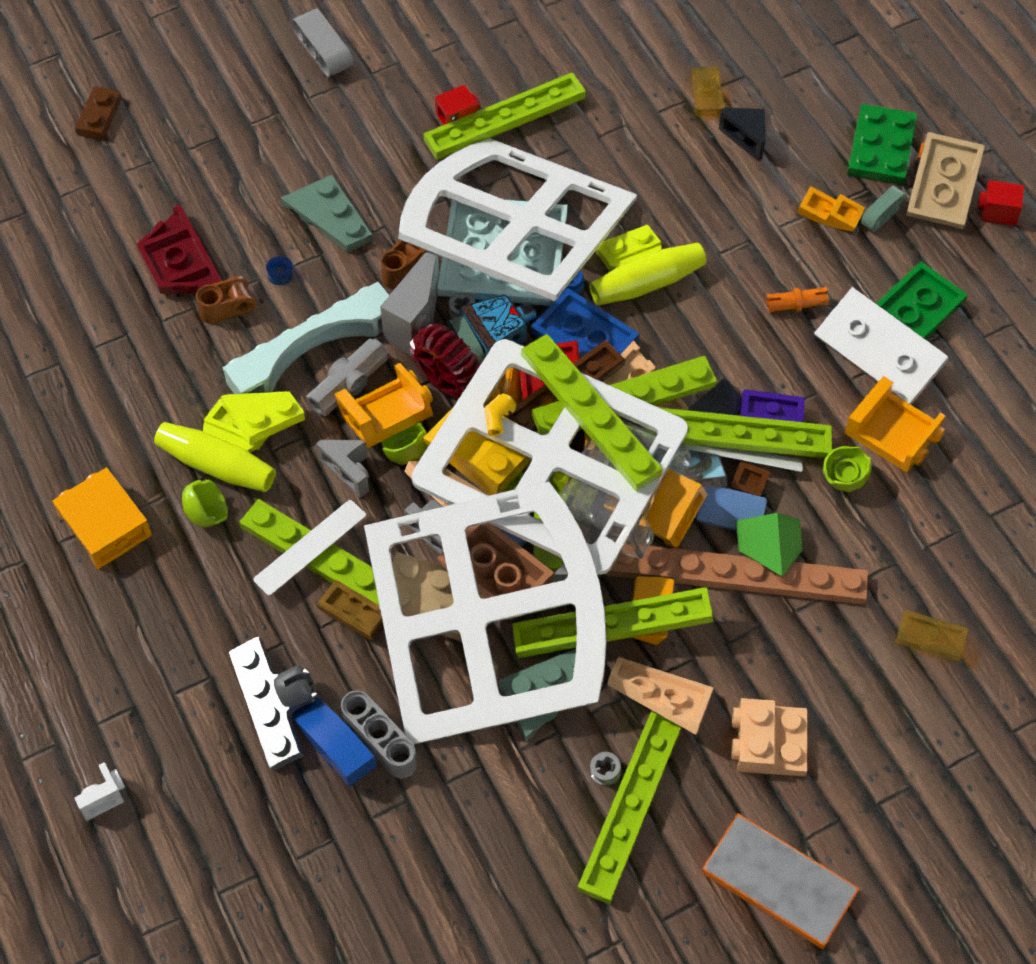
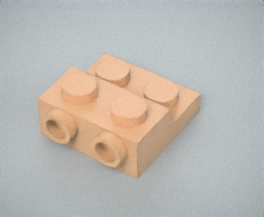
M741 698L739 708L733 707L732 728H738V739L732 740L731 758L737 760V772L806 776L807 708L775 706V701Z

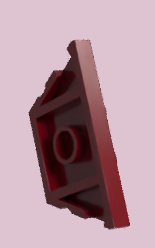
M181 204L173 208L174 213L165 222L160 220L153 227L152 232L145 235L136 244L138 252L160 294L197 293L205 285L222 281Z

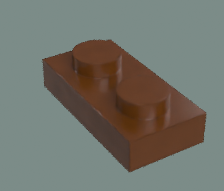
M93 87L75 126L78 136L104 140L122 100L120 91Z

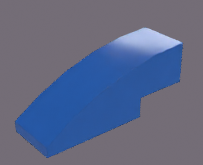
M318 697L292 714L294 724L328 766H332L348 787L376 767L374 755L343 720Z

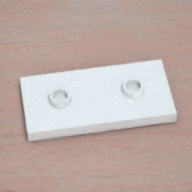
M853 287L814 333L815 337L877 383L883 376L893 381L891 393L910 405L913 404L949 360L946 354Z

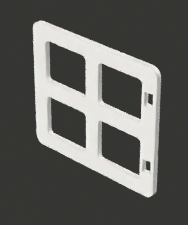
M507 339L499 340L485 357L412 472V483L418 490L450 505L486 497L487 495L443 474L444 469L466 434L474 431L532 459L531 464L515 489L548 482L551 475L559 471L617 498L619 503L598 540L594 544L587 543V546L592 555L597 574H605L612 568L686 437L687 424L676 415L581 373L615 414L657 433V437L648 451L651 456L654 455L658 447L667 450L661 463H658L663 469L662 475L637 491L631 487L618 470L569 447L581 426L565 407L547 435H540L502 417L504 432L499 436H490L487 432L484 406L507 369L513 367L541 380L521 356V350L524 346ZM518 498L498 503L501 513L520 508ZM529 513L489 522V524L561 557L544 523L530 516ZM613 525L623 528L616 542L607 538Z

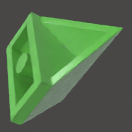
M773 513L736 521L739 553L747 555L780 576L786 573L803 550L801 524L798 518Z

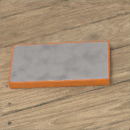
M739 813L701 870V873L822 950L860 889Z

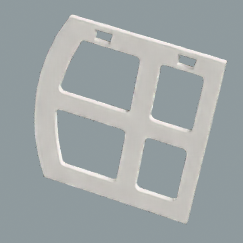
M488 138L453 153L424 175L414 187L405 203L400 219L398 239L556 301L634 204L637 194ZM511 156L516 157V158H519V159L524 160V161L522 162V161H520V160H517V159H515V158H512ZM496 160L547 181L526 205L519 206L455 180L476 167ZM590 186H592V187H594V188H597V189H599V190H602V191H604V192H601V191L595 190V189H593V188H590ZM574 190L609 204L588 230H581L547 217V214L567 191ZM440 196L451 198L510 222L489 247L484 250L426 227L431 210ZM537 232L573 246L572 250L551 275H543L509 261L511 256L531 233Z
M550 482L364 525L404 731L413 745L599 703L605 671L607 644L605 610L601 586L592 555L581 529L569 508ZM518 498L519 509L501 513L498 503ZM531 512L537 513L561 554L568 571V577L559 582L486 599L480 598L466 535L467 529L472 526ZM419 522L420 532L402 536L399 526ZM438 535L442 541L454 602L452 606L406 617L402 612L391 557V548L396 544ZM564 605H574L576 607L577 644L573 679L570 682L506 697L501 696L486 631L487 625L491 622ZM459 631L474 700L472 704L426 715L421 707L410 644L414 640Z

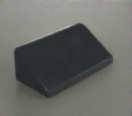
M723 378L687 410L737 416L741 410L742 398L726 378Z

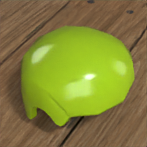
M421 423L415 424L382 441L383 452L391 462L401 466L407 465L408 461H419L428 448V445L423 442V437L427 432Z
M841 446L835 448L824 460L823 474L827 482L836 490L852 492L861 489L870 478L872 471L871 458L865 454L861 447Z
M197 480L184 488L182 492V506L185 515L193 524L207 528L227 519L228 508L226 500L213 481L205 480L201 482V480Z

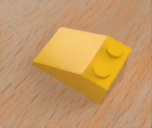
M452 409L423 437V442L428 446ZM471 431L466 434L449 463L490 496L501 493L532 459Z

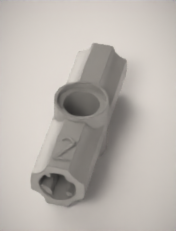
M368 339L348 359L342 357L334 362L329 369L327 378L306 396L307 402L317 414L327 416L338 406L335 393L346 389L352 397L357 396L365 388L368 377L389 359L388 351L377 339Z

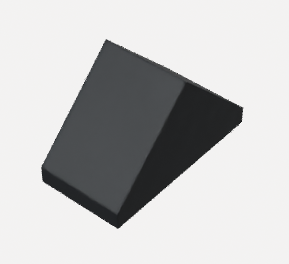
M723 108L720 112L718 129L759 162L763 159L765 146V109Z

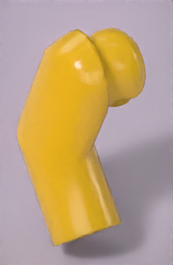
M507 394L498 395L485 407L488 435L499 436L504 432L502 416L508 415V411L513 413L516 409V403L512 396Z

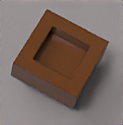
M741 461L730 489L762 497L771 471Z

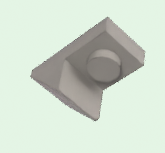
M320 440L316 443L319 460L359 498H362L369 492V474L363 465L360 464L367 457L365 441Z

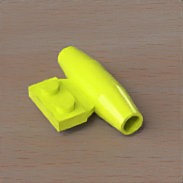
M648 224L605 240L597 248L596 253L607 269L612 271L590 283L591 295L595 303L600 306L634 299L673 284L706 264L707 260L704 249L697 242L661 250V241Z
M221 399L218 400L205 417L203 431L167 422L162 423L156 431L154 438L156 446L185 465L229 484L267 492L271 488L276 476V470L251 454V452L259 450L268 437L249 444L223 407Z

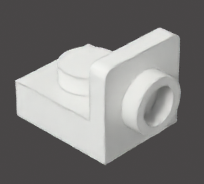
M105 762L98 766L106 782L88 786L80 795L74 798L86 821L124 802L119 791L125 788L117 770L109 772Z

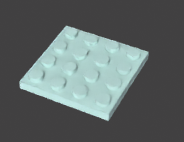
M452 199L446 236L484 250L489 247L510 222ZM506 200L519 206L527 204V201ZM556 204L547 214V217L566 224L568 205ZM537 232L531 233L511 256L509 261L543 275H551L561 263L563 242ZM442 256L437 287L438 296L452 297L456 293H467L472 295L474 299L485 300L504 294L509 297L512 303L525 304L530 302L532 305L551 306L555 302Z

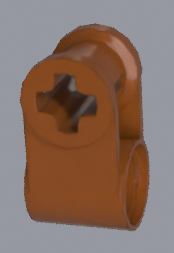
M400 239L381 257L383 284L390 289H395L427 250Z
M233 276L227 280L201 287L196 293L201 320L205 323L215 324L222 320L252 312L256 308L257 302L248 291L249 283L244 276Z

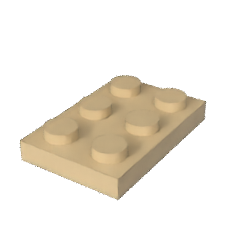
M928 132L906 216L963 229L985 145Z
M400 552L396 553L393 567L404 616L409 617L452 606L454 599L446 568ZM379 604V607H378V610H377V614L382 615V614H381V609H380V604ZM459 631L440 634L462 642Z

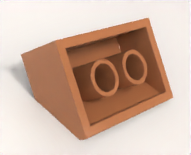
M485 523L467 529L466 535L477 588L482 598L486 599L554 583V572L496 526ZM443 551L437 557V562L447 569Z

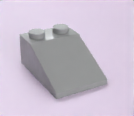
M427 250L380 306L384 341L412 357L410 342L423 327L429 324L433 325L438 297V254Z

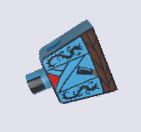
M504 294L460 307V316L463 315L483 350L484 357L487 356L493 345L499 340L507 339L519 345L523 344L526 341V323L536 318V312L530 302L515 308L509 297Z

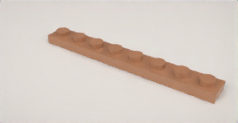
M625 543L606 576L635 579L637 576L670 578L676 584L865 605L868 570L793 562L786 573L780 576L750 557Z

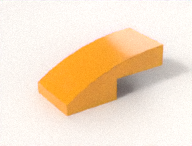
M810 186L796 213L829 227L854 231L865 207L842 194H839L837 199H834Z

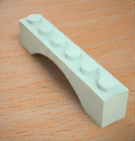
M379 282L363 287L356 294L336 302L331 308L322 313L312 315L302 324L293 329L285 330L273 340L262 343L246 355L231 360L223 367L227 385L234 394L273 392L277 381L286 368L308 350L325 342L343 337H375L383 332L380 306L389 297V294Z

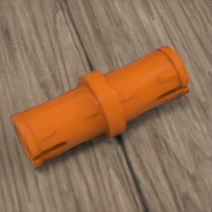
M827 287L808 290L793 288L792 292L766 294V304L769 306L767 307L768 313L792 309L795 312H800L802 308L828 306Z

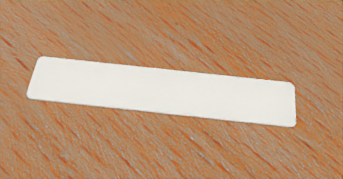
M683 443L680 446L683 449L799 472L803 471L800 459L758 451Z
M348 500L255 576L253 581L267 595H271L366 516V513L352 500Z

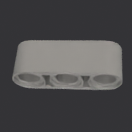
M316 8L291 20L296 36L327 77H331L354 66L353 57L348 47L319 9Z
M356 690L347 693L341 702L344 723L392 776L400 779L411 776L417 767L413 743L365 692ZM356 707L365 709L360 715L350 713ZM378 730L387 732L382 738L376 739L371 736ZM398 754L409 756L404 762L399 763L393 760Z

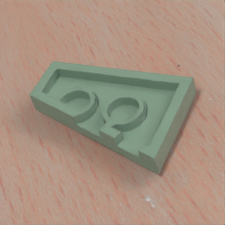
M332 175L281 197V203L285 208L294 210L300 215V219L320 229L323 236L347 253L373 241L372 233Z
M576 649L500 679L499 686L504 697L570 682L574 674ZM558 712L516 721L525 741L527 742L534 736L535 731L543 724L549 723L554 719Z

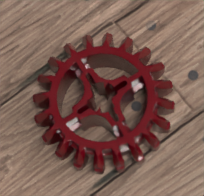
M437 323L423 327L410 342L412 359L417 363V368L424 374V378H427L431 385L437 387L439 392L442 391L447 397L459 400L481 365L477 361V355L471 351V346H467L463 338L460 339L455 331H449L446 326H441Z

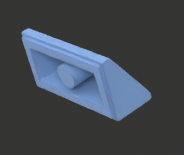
M706 484L704 489L708 495L699 509L696 521L737 531V520L764 515L767 499Z

